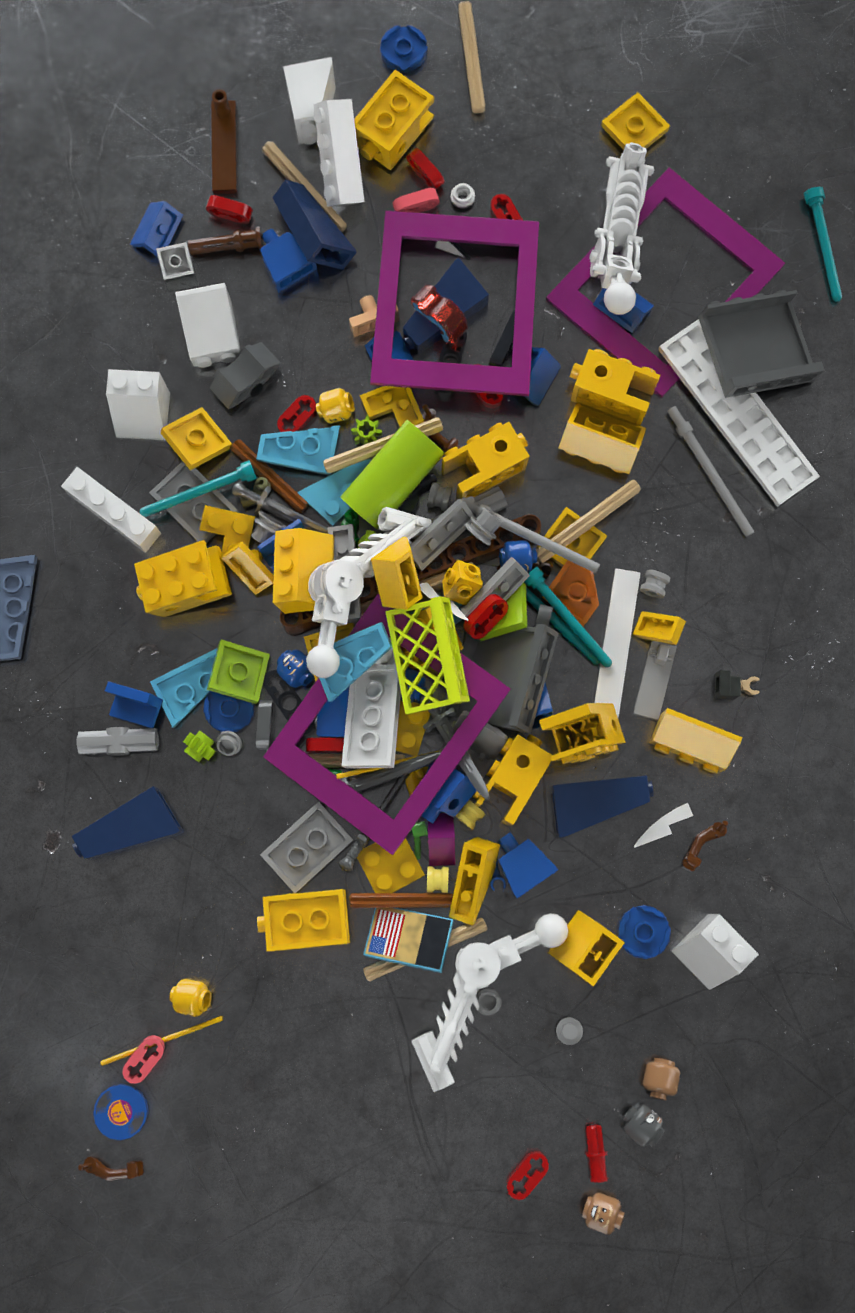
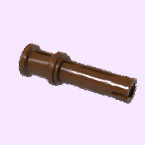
M260 226L256 227L255 230L243 232L236 230L231 235L188 240L191 256L232 249L243 252L244 249L258 247L261 249L264 244L261 238L262 231Z

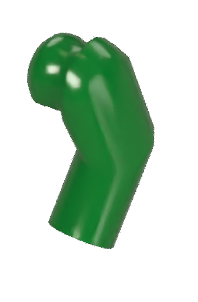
M353 509L345 512L341 526L353 524L355 544L358 547L360 538L356 531L359 525V516Z

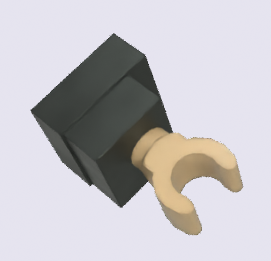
M720 670L715 673V699H736L741 696V691L750 696L757 695L759 691L752 690L749 685L750 682H757L760 679L758 677H750L747 680H741V677L731 676V670Z

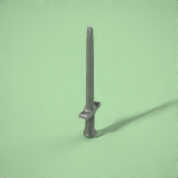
M241 482L236 483L232 488L234 496L244 497L257 504L254 513L255 517H259V511L264 509L290 523L300 519L307 530L328 534V529L323 525L267 497L271 491L269 486L265 488L262 496L245 488Z

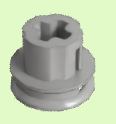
M484 508L477 518L471 516V521L465 523V526L475 537L490 546L491 540L496 539L494 532L503 522L492 511Z
M259 511V518L254 519L257 526L251 537L262 543L275 535V531H280L286 526L274 517Z

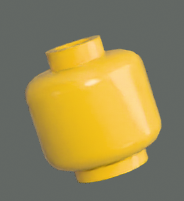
M337 388L323 392L320 395L319 403H316V410L320 418L323 417L327 423L334 424L348 420L352 412H354L355 406L350 392Z
M183 979L171 989L169 999L175 1012L197 1017L208 1010L212 996L205 983Z

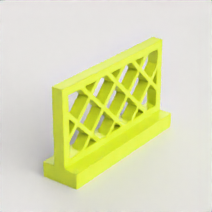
M439 596L414 604L407 610L397 608L385 611L405 714L469 702L470 699L450 599ZM430 607L432 617L426 625L417 617L423 608ZM404 614L410 618L403 631L396 627L395 615ZM414 622L425 628L418 641L407 634ZM429 632L434 634L437 639V644L432 651L422 644ZM404 638L415 644L408 656L403 654L400 649ZM419 647L430 654L423 667L412 660ZM434 658L442 664V670L438 676L427 670ZM409 664L420 670L413 682L407 679L405 674ZM424 673L435 680L428 693L417 686ZM439 684L446 688L448 700L439 701L432 696ZM414 690L425 696L420 706L412 707L410 700ZM429 699L434 702V703L427 704L428 701H429Z

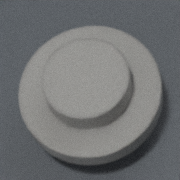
M223 731L217 737V749L223 755H234L242 748V741L234 732Z
M485 988L477 993L478 1011L481 1014L490 1016L499 1011L501 997L497 991Z
M566 1017L557 1024L556 1035L562 1043L573 1045L582 1038L583 1028L575 1018Z

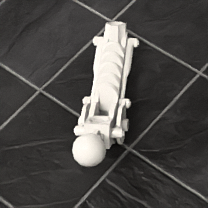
M632 142L625 145L620 159L609 156L606 160L607 166L610 167L606 192L607 207L603 228H597L594 232L598 240L594 250L591 251L589 259L591 262L590 275L591 277L597 276L601 279V287L607 289L604 294V304L609 312L615 315H624L630 312L636 302V293L630 284L632 282L638 283L641 280V274L638 273V270L640 268V246L643 244L642 237L636 236L640 210L644 204L648 176L654 173L653 166L645 165L646 148ZM620 252V256L613 255V253Z
M384 507L378 516L377 522L379 529L385 531L383 534L370 535L368 537L370 541H363L358 545L361 549H352L349 552L351 556H344L339 560L322 564L313 571L308 581V591L311 598L315 601L312 621L321 623L318 646L314 647L306 658L307 668L311 674L319 678H328L338 670L340 658L333 648L337 626L347 624L350 602L356 600L361 595L364 587V578L374 576L371 558L402 537H407L410 545L412 543L410 541L411 538L416 539L432 524L430 519Z
M552 913L543 915L538 919L534 930L513 940L510 935H507L490 944L475 942L459 950L455 961L457 972L453 978L457 992L455 997L450 989L447 992L451 1006L448 1009L443 1002L442 1008L446 1018L444 1022L439 1015L436 1018L440 1029L437 1039L433 1031H430L411 1040L433 1092L455 1082L447 1062L450 1055L455 1063L457 1061L454 1046L457 1043L460 1049L463 1047L460 1031L462 1029L465 1035H468L465 1023L467 1016L473 1024L474 1018L470 1008L473 1003L476 1009H479L476 998L478 989L489 987L488 985L496 980L500 970L521 961L519 954L541 944L549 948L559 947L568 937V926L561 916Z

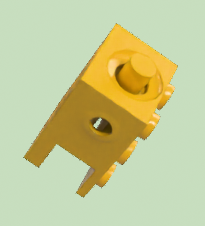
M394 70L354 119L357 146L362 156L367 160L375 159L391 171L434 118V114L428 111L434 102V96Z
M588 349L583 365L574 363L570 374L571 378L576 379L571 401L641 426L650 403L626 393L630 387L653 395L661 375L656 374V371L652 368H640L632 365V362L625 358L616 359L610 357L603 350Z
M510 422L505 424L497 423L488 430L489 433L481 437L480 435H475L466 442L467 445L459 449L458 447H453L444 453L445 457L442 458L441 468L443 475L466 464L472 474L470 478L457 484V499L471 496L475 498L526 470L530 457L525 449L528 444L522 433L516 434Z
M202 540L135 563L134 566L139 583L136 591L139 599L143 600L145 612L160 617H167L232 595L224 561L221 559L220 547L215 545L207 548L206 542Z
M587 703L539 720L542 730H552L559 753L550 756L551 760H561L562 764L594 759L595 755L618 751V745L626 743L613 703Z
M518 734L514 739L509 737L499 752L503 755L500 762L495 760L486 774L490 777L486 784L488 791L493 786L513 799L501 819V822L509 827L514 825L552 761L550 757L552 755L540 748L543 742L530 734L527 739ZM476 790L473 798L476 799L475 805L480 807L485 799Z
M338 889L263 897L264 916L257 917L258 933L265 932L267 951L350 943L346 890Z

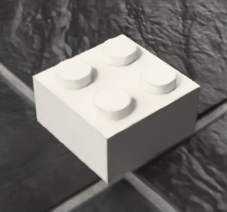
M187 242L156 249L164 280L195 274Z

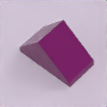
M440 813L434 823L428 821L429 866L455 865L454 817L446 813Z

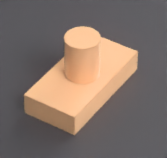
M372 295L365 296L359 301L364 313L349 318L350 328L354 337L375 330L377 305ZM396 305L395 322L400 321L399 309Z

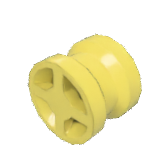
M468 800L455 817L469 829L473 830L476 827V821L483 818L486 814L472 801Z
M433 866L427 867V892L432 893L434 890H440L442 893H448L449 867H442L441 869H435Z

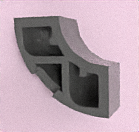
M262 342L246 345L234 362L226 368L219 369L214 374V380L209 389L230 409L249 398L253 387L260 383L263 385L273 375L281 362Z

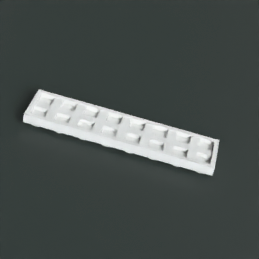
M699 319L659 346V352L777 507L820 477L756 392L725 398Z

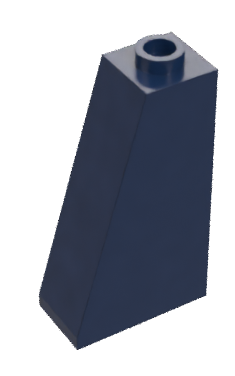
M285 179L272 198L307 261L343 270L357 251L303 184Z
M457 258L434 287L442 298L452 301L460 309L466 320L488 305L489 294L460 258ZM432 290L418 307L423 314L434 318L443 327L445 332L450 327L461 324L459 317L461 318L460 313L435 295ZM416 310L403 326L402 340L409 350L414 349L419 355L440 340L444 333L436 324Z
M647 776L553 785L551 790L557 839L564 838L649 803L650 797H653L652 782H648Z
M153 786L71 837L75 842L72 846L76 854L80 858L84 857V859L92 860L184 833L160 790Z

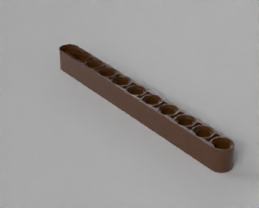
M528 514L511 520L523 527H534L536 529L534 532L541 535V521L537 516ZM500 526L494 532L496 539L491 540V545H487L489 548L485 551L477 549V546L485 543L474 535L451 543L430 563L439 562L442 564L440 568L431 569L429 564L425 569L420 570L415 566L418 580H425L452 568L457 561L453 556L457 553L465 555V558L460 561L466 563L473 562L475 566L499 558V549L503 548L505 543L500 538L504 535L512 537L511 541L526 539ZM375 575L370 578H364L363 589H368L371 592L365 597L360 596L361 604L374 599L379 594ZM281 611L280 621L285 631L291 635H298L321 626V623L312 621L313 615L311 611L284 614ZM293 616L299 618L295 624H287L289 618Z

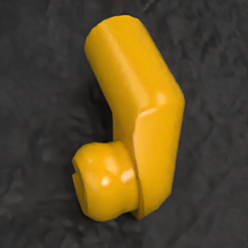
M425 766L413 771L407 776L405 784L409 796H411L425 776L428 767Z

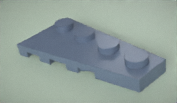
M36 555L0 559V661L21 659L38 558Z

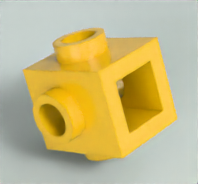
M457 560L452 568L446 571L442 580L444 597L462 605H467L483 586L480 568Z

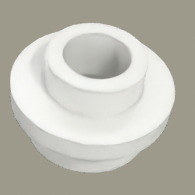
M458 184L451 191V201L456 207L467 208L475 200V192L468 184ZM460 195H465V196H467V198H466V199H460L459 196H460Z

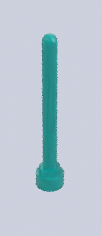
M813 187L804 192L805 203L813 211L832 299L835 302H839L842 299V293L822 209L825 194L823 187Z
M250 460L240 463L241 466L237 467V470L142 507L140 514L143 517H147L241 480L243 482L247 480V482L257 479Z
M538 566L528 573L530 576L524 583L534 590L537 589L604 667H610L612 660L544 582L546 579L543 577L544 573Z
M526 586V599L538 611L540 604H545ZM552 611L549 622L593 664L598 665L600 663L573 630Z

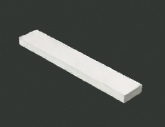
M615 568L602 647L603 651L612 660V665L604 667L600 663L594 703H613L617 717H619L640 572Z

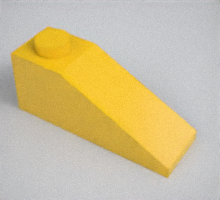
M475 837L463 844L449 913L450 918L469 925L475 924L496 868L500 844L480 837Z

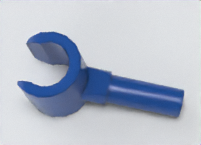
M498 861L490 882L493 891H495L493 883L497 879L502 880L503 889L506 888V881L500 875Z

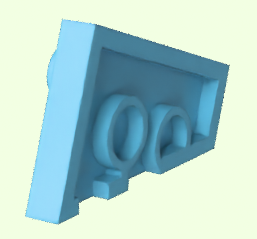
M340 425L304 431L261 434L256 461L330 476L331 473L326 472L323 461L333 457L335 454Z
M371 459L343 468L297 493L331 527H335L344 518L345 512L352 509L340 496L370 463Z
M382 622L334 642L333 648L340 658L338 670L328 678H319L328 701L332 702L392 648Z
M217 648L150 681L157 697L163 699L162 707L173 728L211 692L207 690Z

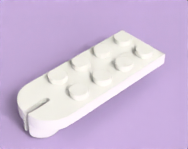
M393 648L349 687L341 765L344 768H394L401 689Z

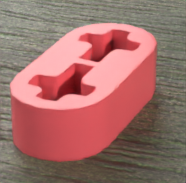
M427 188L398 197L393 201L392 205L394 211L421 213L435 208L440 203L436 189Z
M156 1035L146 1037L127 1060L122 1073L127 1082L131 1084L142 1082L161 1059L165 1051V1044L160 1037ZM154 1043L157 1044L156 1051L158 1054L152 1052L148 1058L144 1056L148 1050L147 1044L149 1046H152ZM141 1061L143 1063L139 1071L141 1075L139 1073L132 1075L130 1073L132 1069L130 1065L135 1067Z

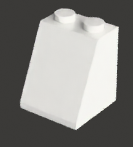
M331 57L283 66L299 145H310L317 142L318 135L313 116V104L333 100L336 87Z
M225 283L175 292L188 353L193 366L205 368L216 362H234L240 355L241 350L233 307Z
M108 369L106 396L116 437L165 440L160 433L161 428L168 424L170 392L160 372Z
M707 914L671 951L708 990L739 975L759 955L720 914Z

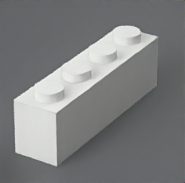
M352 99L326 100L313 104V116L318 135L317 145L321 158L320 169L323 174L324 197L327 207L365 202Z
M76 467L61 485L68 495L145 553L161 535V532L153 523L80 468Z

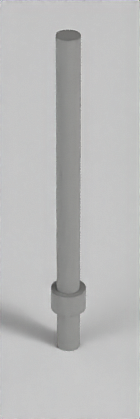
M676 406L670 408L667 412L677 426L675 430L680 438H684L745 537L752 535L754 530L692 433V426L688 421L685 422Z
M464 497L461 499L464 500L471 512L476 514V518L484 508L492 511V508L484 504L479 505ZM493 512L503 522L500 527L595 574L600 567L599 563Z

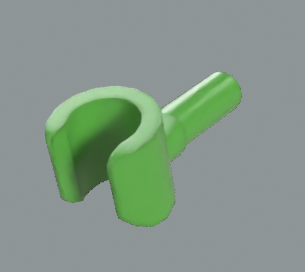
M424 821L417 822L412 828L415 842L414 855L417 859H421L420 837L428 835Z

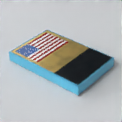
M375 908L363 955L373 959L442 973L454 921L449 918L401 908Z

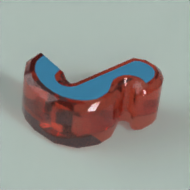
M425 284L411 298V304L414 309L441 329V335L445 343L454 344L468 330V322L463 312L452 300L442 297L434 286Z

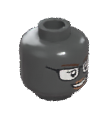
M641 1105L637 1109L632 1106L623 1117V1120L626 1121L624 1132L642 1147L647 1145L653 1146L664 1133L665 1129L662 1127L663 1119L646 1105Z

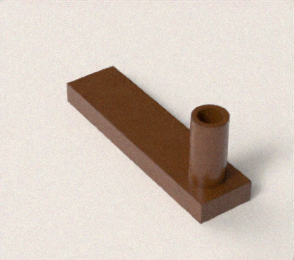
M217 89L213 92V101H211L212 191L214 195L238 194L237 105L235 100H228L224 90Z

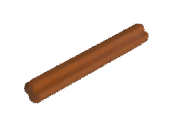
M238 439L231 445L232 452L243 462L250 460L254 472L259 477L267 478L271 488L294 510L301 514L307 509V501L265 462L256 461L257 455L246 444Z
M352 893L349 897V904L351 908L451 907L453 894Z

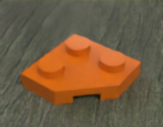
M567 560L549 588L584 627L599 606L594 574Z

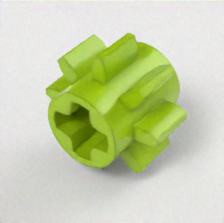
M366 416L362 421L356 419L357 428L351 429L352 435H358L354 439L356 445L360 442L364 445L376 441L377 436L383 435L382 430L376 429L379 426V421L372 422L369 420V416ZM365 429H369L370 431L368 435L365 436L363 434L365 433Z
M200 730L196 735L190 732L183 741L188 745L184 752L198 762L203 757L209 761L216 752L211 748L215 741Z

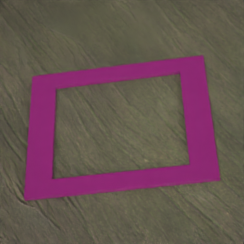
M670 167L645 192L644 204L639 214L638 227L665 199L752 271L749 277L725 302L737 297L746 299L757 295L785 265L783 260ZM594 246L548 294L546 300L614 358H625L631 361L632 365L640 368L649 367L655 370L656 374L661 376L654 391L660 397H663L680 379L669 363L666 365L578 291L591 278V262L589 259L591 251L595 248Z
M385 211L370 385L529 396L539 222ZM402 238L519 247L512 367L392 359Z
M377 594L348 636L382 622L388 637H390L385 611L397 608L383 607L380 595ZM404 614L394 616L396 627L403 631L410 618ZM414 622L407 634L418 641L425 628ZM429 632L422 644L432 651L437 644L436 636ZM404 638L401 646L411 652L415 644ZM420 647L415 654L424 663L430 655ZM460 653L468 694L477 700V703L394 819L343 780L337 779L335 774L296 746L328 700L319 678L263 758L391 855H394L506 698L511 688ZM434 658L429 666L440 673L442 664Z

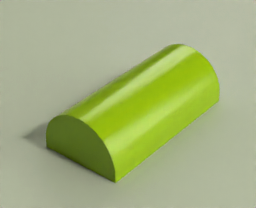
M406 420L340 498L370 525L380 530L377 522L382 508L389 507L397 510L444 456V452L416 426Z

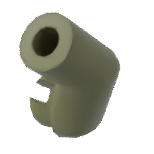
M257 478L253 492L262 496L267 486L271 488L267 478ZM240 497L244 509L257 505L244 497Z

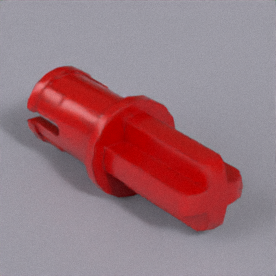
M589 1125L586 1127L588 1144L586 1157H589L590 1180L595 1183L608 1181L605 1156L608 1154L607 1151H604L601 1125Z

